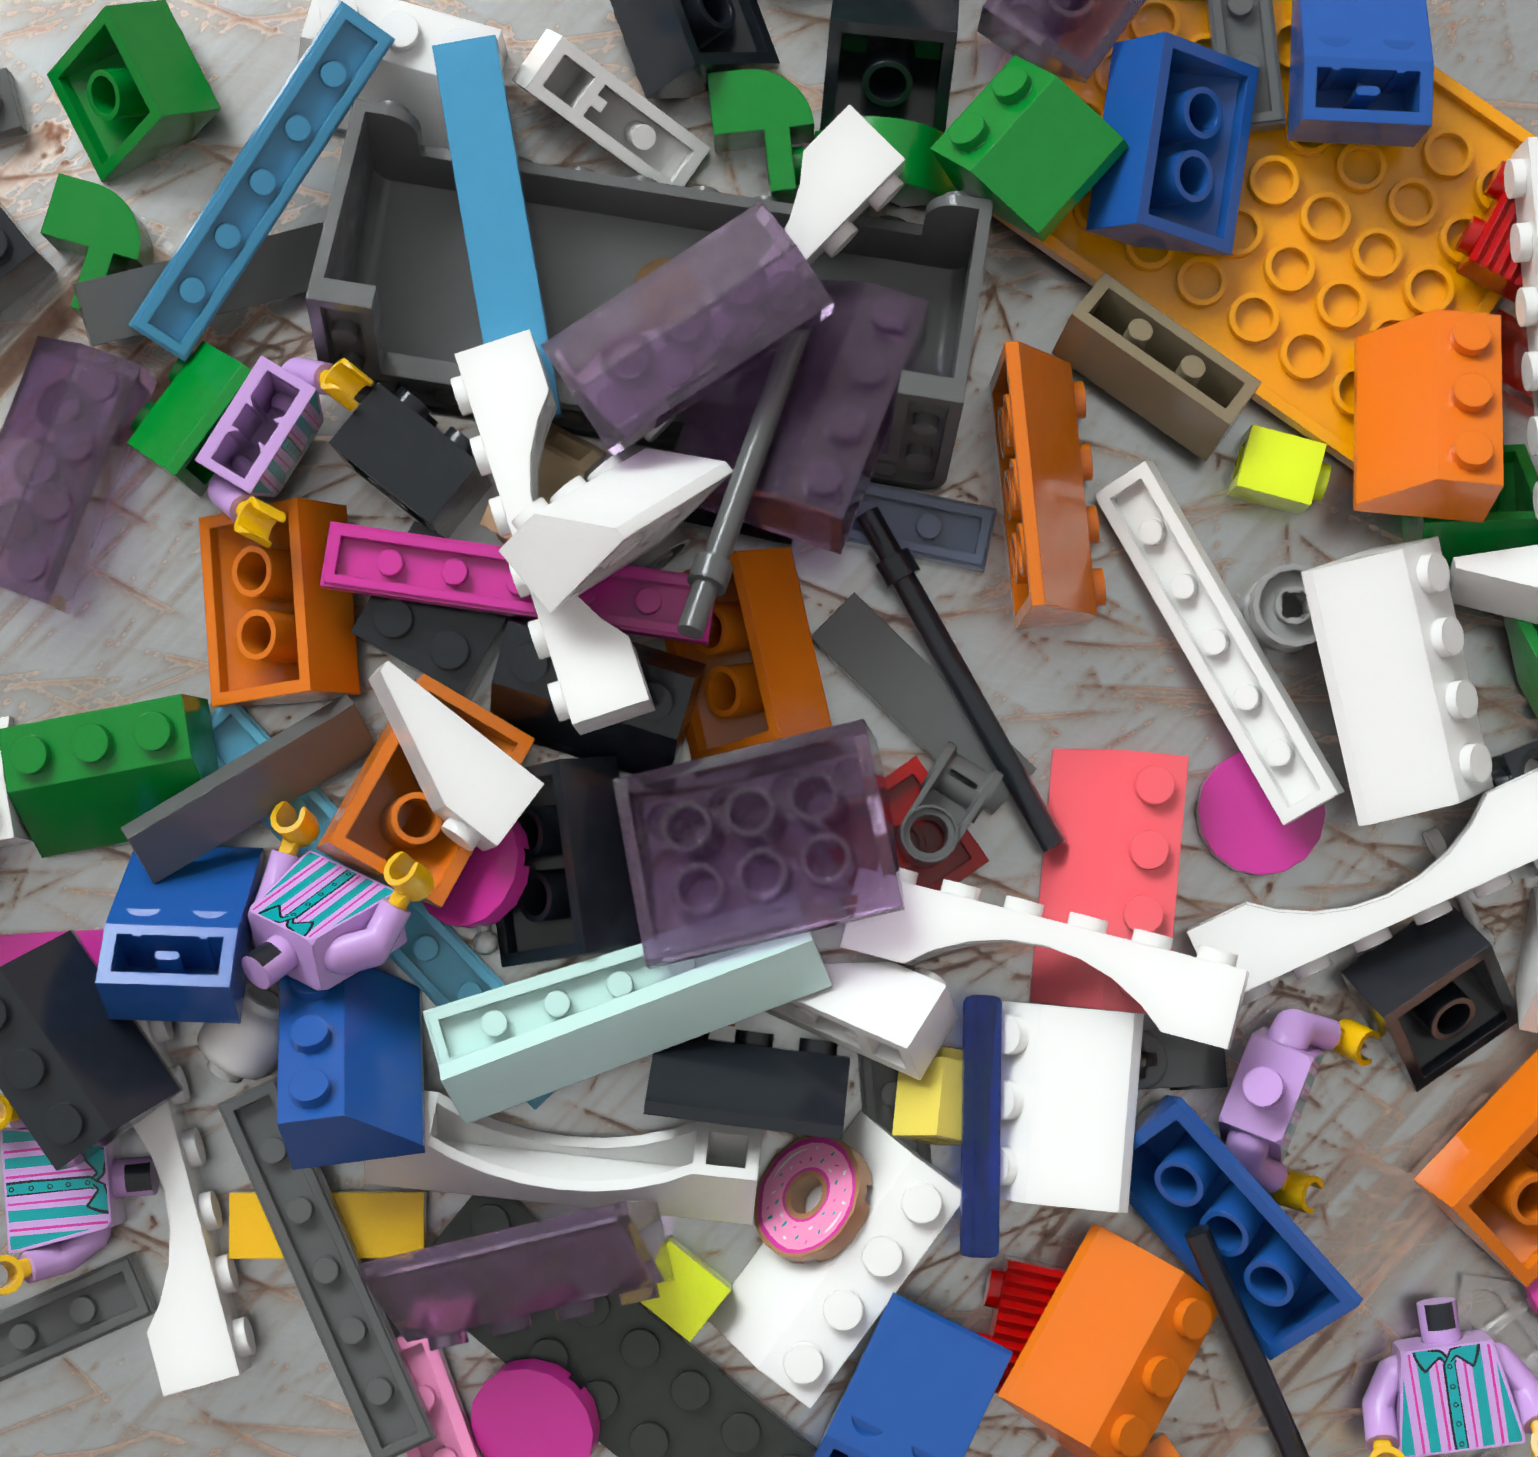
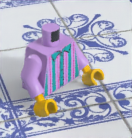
M262 355L259 357L195 458L196 462L215 473L208 484V496L215 506L235 522V532L264 547L269 548L272 542L269 541L270 532L277 521L285 522L286 513L257 499L256 496L276 497L280 493L320 430L324 420L319 394L331 396L345 409L352 411L359 405L354 400L357 393L367 385L372 386L374 383L372 379L346 358L340 359L333 365L328 362L296 357L289 359L280 367Z
M287 801L278 803L271 813L270 822L273 829L283 838L279 851L271 850L261 885L254 903L250 906L248 912L255 949L241 960L244 973L255 986L263 990L268 989L287 975L319 991L328 990L359 971L382 965L388 959L391 952L407 942L404 926L411 915V911L407 909L410 901H421L432 892L434 888L432 873L407 853L397 852L388 860L383 872L385 881L393 887L390 888L311 850L303 856L297 857L300 847L310 845L318 837L320 831L318 820L304 806L300 810L298 820L296 821L297 813L295 808Z
M1287 1009L1278 1013L1270 1028L1263 1026L1251 1034L1219 1116L1220 1138L1226 1141L1225 1146L1267 1192L1273 1193V1198L1278 1205L1312 1214L1314 1209L1308 1207L1305 1201L1307 1189L1309 1186L1319 1189L1324 1187L1323 1180L1320 1177L1286 1168L1283 1161L1325 1051L1331 1050L1361 1066H1368L1371 1064L1372 1059L1361 1055L1362 1045L1369 1037L1380 1039V1032L1350 1018H1343L1338 1022L1335 1019L1310 1012Z
M0 1094V1140L9 1254L21 1252L18 1259L10 1255H0V1264L8 1272V1280L0 1288V1296L17 1291L22 1285L23 1280L27 1283H34L74 1271L105 1247L111 1235V1227L125 1222V1198L157 1194L159 1176L152 1157L122 1159L119 1136L78 1166L56 1171L7 1098Z
M1437 1297L1418 1301L1416 1305L1421 1337L1399 1339L1392 1342L1391 1356L1378 1363L1362 1399L1366 1447L1372 1451L1369 1457H1424L1526 1443L1525 1432L1532 1434L1530 1442L1531 1457H1538V1378L1509 1345L1494 1342L1482 1329L1460 1331L1455 1298Z

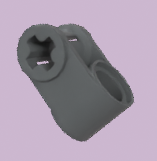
M949 740L919 787L921 792L899 826L896 838L901 856L909 864L920 868L934 867L942 863L955 849L970 823L974 824L1004 774L998 770H994L991 773L985 771L958 754L957 745ZM920 820H930L937 823L944 833L942 849L935 853L919 851L910 839L911 826Z
M1159 1029L1143 1030L1141 1053L1145 1054L1146 1064L1145 1066H1140L1138 1090L1170 1088V1091L1228 1087L1224 1048L1163 1033Z

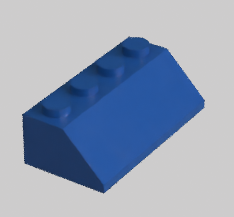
M1166 1095L1136 1117L1129 1204L1207 1291V1286L1184 1235L1195 1226L1209 1225L1259 1342L1269 1360L1279 1356L1360 1305L1363 1298L1182 1097Z

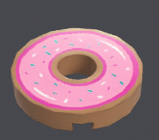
M809 1135L791 1141L778 1152L760 1177L755 1197V1226L763 1243L781 1257L801 1264H805L802 1261L808 1262L814 1259L817 1262H822L834 1258L851 1244L865 1223L870 1207L865 1198L867 1195V1185L872 1187L871 1171L862 1154L842 1140ZM821 1185L822 1195L820 1201L814 1209L806 1213L805 1203L808 1195L813 1189Z

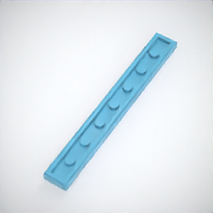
M243 706L219 707L210 716L219 769L272 738ZM317 786L289 803L296 810V821L298 820L300 810L305 806L315 815L320 826L318 837L310 845L300 847L297 857H301L311 850L346 866L316 849L339 808ZM271 814L262 819L261 821L264 823V825L280 841H282L283 837H281L271 826ZM410 901L407 909L411 911V915L404 926L407 942L391 952L389 957L437 1007L507 985L451 925L444 924L429 914L422 901ZM555 1091L529 1100L527 1103L536 1110Z

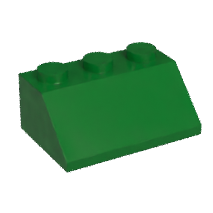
M177 694L0 729V751L6 791L42 858L129 843L121 830L122 826L219 769L208 699L186 694Z

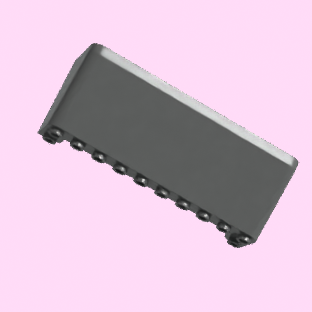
M355 99L305 297L317 360L334 365L340 359L346 358L373 380L372 386L367 385L357 393L354 398L356 400L363 401L379 382L393 394L396 393L400 386L404 387L422 401L431 412L462 416L450 381L451 378L461 375L455 354L483 345L450 148L449 146L438 148L423 145L420 123L404 105L391 100L372 102ZM518 156L563 417L554 418L552 423L574 435L630 443L577 391L573 384L618 338L653 334L686 324L721 305L751 279L772 253L789 221L794 204L784 203L771 196H756L752 198L721 193L708 186L689 188L658 183L654 179L645 176L626 178L601 174L582 166L564 168L538 164ZM963 191L947 192L928 203L924 225L909 223L899 217L890 215L880 217L860 215L852 223L859 230L853 239L833 258L824 251L806 269L813 278L802 291L816 294L820 298L821 303L770 447L807 455V472L814 470L867 482L919 490L934 489L946 482L964 405L994 200L977 198ZM778 298L761 315L768 323L754 340L742 350H739L732 344L716 361L722 368L717 377L697 396H694L687 390L670 407L676 414V417L657 438L649 443L642 436L635 444L676 451L682 428L744 441L794 299L785 304ZM473 413L462 416L475 419Z

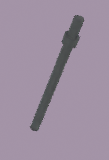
M799 291L795 296L704 552H699L695 555L687 577V582L691 589L677 625V631L688 638L700 639L703 637L716 597L725 594L734 569L733 564L729 560L821 303L820 298L812 292Z

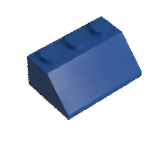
M1168 32L1114 43L1102 119L1125 139L1129 147L1092 187L1086 231L1137 247L1219 256L1232 255L1259 68Z
M374 968L359 971L328 990L317 991L287 975L279 980L277 1126L293 1170L425 1153L422 994L418 986Z

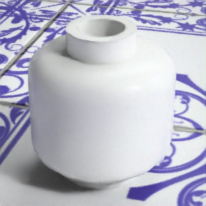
M247 983L240 1024L204 1022L198 1034L197 1042L200 1051L209 1060L207 1063L208 1069L215 1076L230 1083H240L243 1079L258 1080L272 1073L278 1062L279 995L270 989L263 990L252 983Z

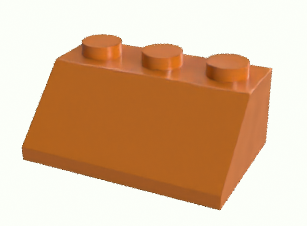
M1435 309L1357 337L1354 343L1353 511L1483 523L1504 486L1501 315Z
M297 497L268 503L272 507L286 513L285 522L277 521L270 532L269 541L272 544L269 548L235 532V522L225 513L199 518L211 706L237 707L307 703L339 698L344 694L348 696L360 694L356 636L351 633L355 625L353 593L323 589L320 586L330 521L348 524L347 506Z
M791 547L740 550L732 553L729 561L733 564L734 569L725 594L716 597L708 645L664 639L668 653L706 664L686 734L693 767L784 748L834 733ZM690 569L685 570V571L680 572V573H687V574H689Z
M422 674L414 680L520 765L522 764L535 738L426 674ZM389 721L316 849L356 872L390 888L393 887L384 879L385 865L395 853L405 852L432 873L434 888L421 901L441 908L473 852L456 844L441 830V826L445 821L432 812Z
M1538 1049L1413 1179L1450 1220L1526 1288L1538 1277Z
M1092 1223L997 1396L1076 1457H1142L1218 1314L1210 1293L1182 1270L1110 1230Z

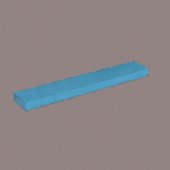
M338 1L128 323L130 327L184 362L186 361L350 110L355 99H357L395 41V38L343 1Z
M494 34L433 45L434 62L483 344L530 329L539 349L556 401L557 410L554 418L563 417L498 40Z

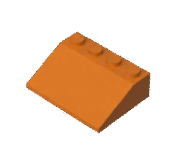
M1020 341L1005 342L990 382L1015 630L1088 624L1097 616V606L1106 605V586L1103 569H1092L1090 544L1099 543L1100 533L1096 505L1086 506L1083 481H1092L1093 462L1090 444L1079 443L1077 419L1086 418L1083 381H1073L1070 362Z

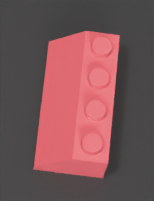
M1052 749L1047 808L1065 841L1042 854L1038 903L1045 905L1042 918L1067 924L1070 912L1108 921L1106 934L1132 940L1134 928L1173 938L1189 756L1131 750ZM1034 946L1029 1002L1147 1014L1144 1008L1117 982L1081 959L1057 950Z

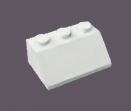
M312 0L300 37L298 62L338 1H343L395 38V41L357 99L372 102L391 100L404 105L419 121L422 142L425 146L438 148L449 146L432 50L433 45L495 34L498 40L502 68L504 69L508 52L501 29L401 0ZM353 105L336 131L347 133Z
M645 448L625 461L618 454H615L599 465L588 476L587 480L589 482H586L579 475L566 483L551 497V504H548L543 497H540L524 508L511 522L517 529V532L498 551L548 612L551 613L661 544L732 474L733 470L726 461Z
M997 1000L980 1196L1027 1204L1128 1213L1144 1014Z

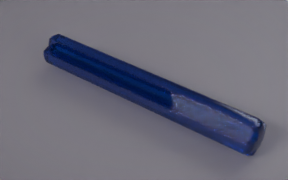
M971 995L965 997L963 1001L960 1252L962 1256L969 1258L996 1257L999 1253L1002 1001L1000 997L993 995Z

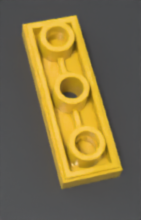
M427 1190L331 1191L360 1258L425 1257ZM229 1193V1259H284L256 1193Z

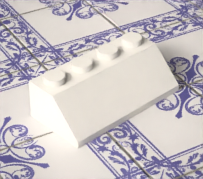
M1438 536L1373 547L1301 572L1358 826L1371 825L1459 804L1493 788L1491 776L1492 758L1488 748L1484 745L1477 713L1478 695L1474 685L1470 682L1463 650L1464 633L1460 622L1456 619L1449 587L1450 570L1446 559L1442 555Z
M861 1110L842 1136V1141L862 1154L871 1171L872 1187L867 1185V1195L865 1201L870 1204L868 1215L853 1242L834 1258L822 1262H817L814 1259L808 1262L802 1261L805 1264L791 1262L762 1243L733 1282L731 1291L708 1319L759 1371L810 1409L886 1307L892 1293L897 1292L967 1197L964 1187L922 1158L916 1151L897 1137L892 1136L889 1131L874 1122ZM821 1185L813 1189L808 1195L805 1203L806 1213L814 1209L820 1201L822 1195Z

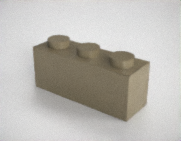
M1107 273L1101 276L1072 312L1051 352L1056 357L1070 362L1074 370L1205 462L1238 420L1262 383Z

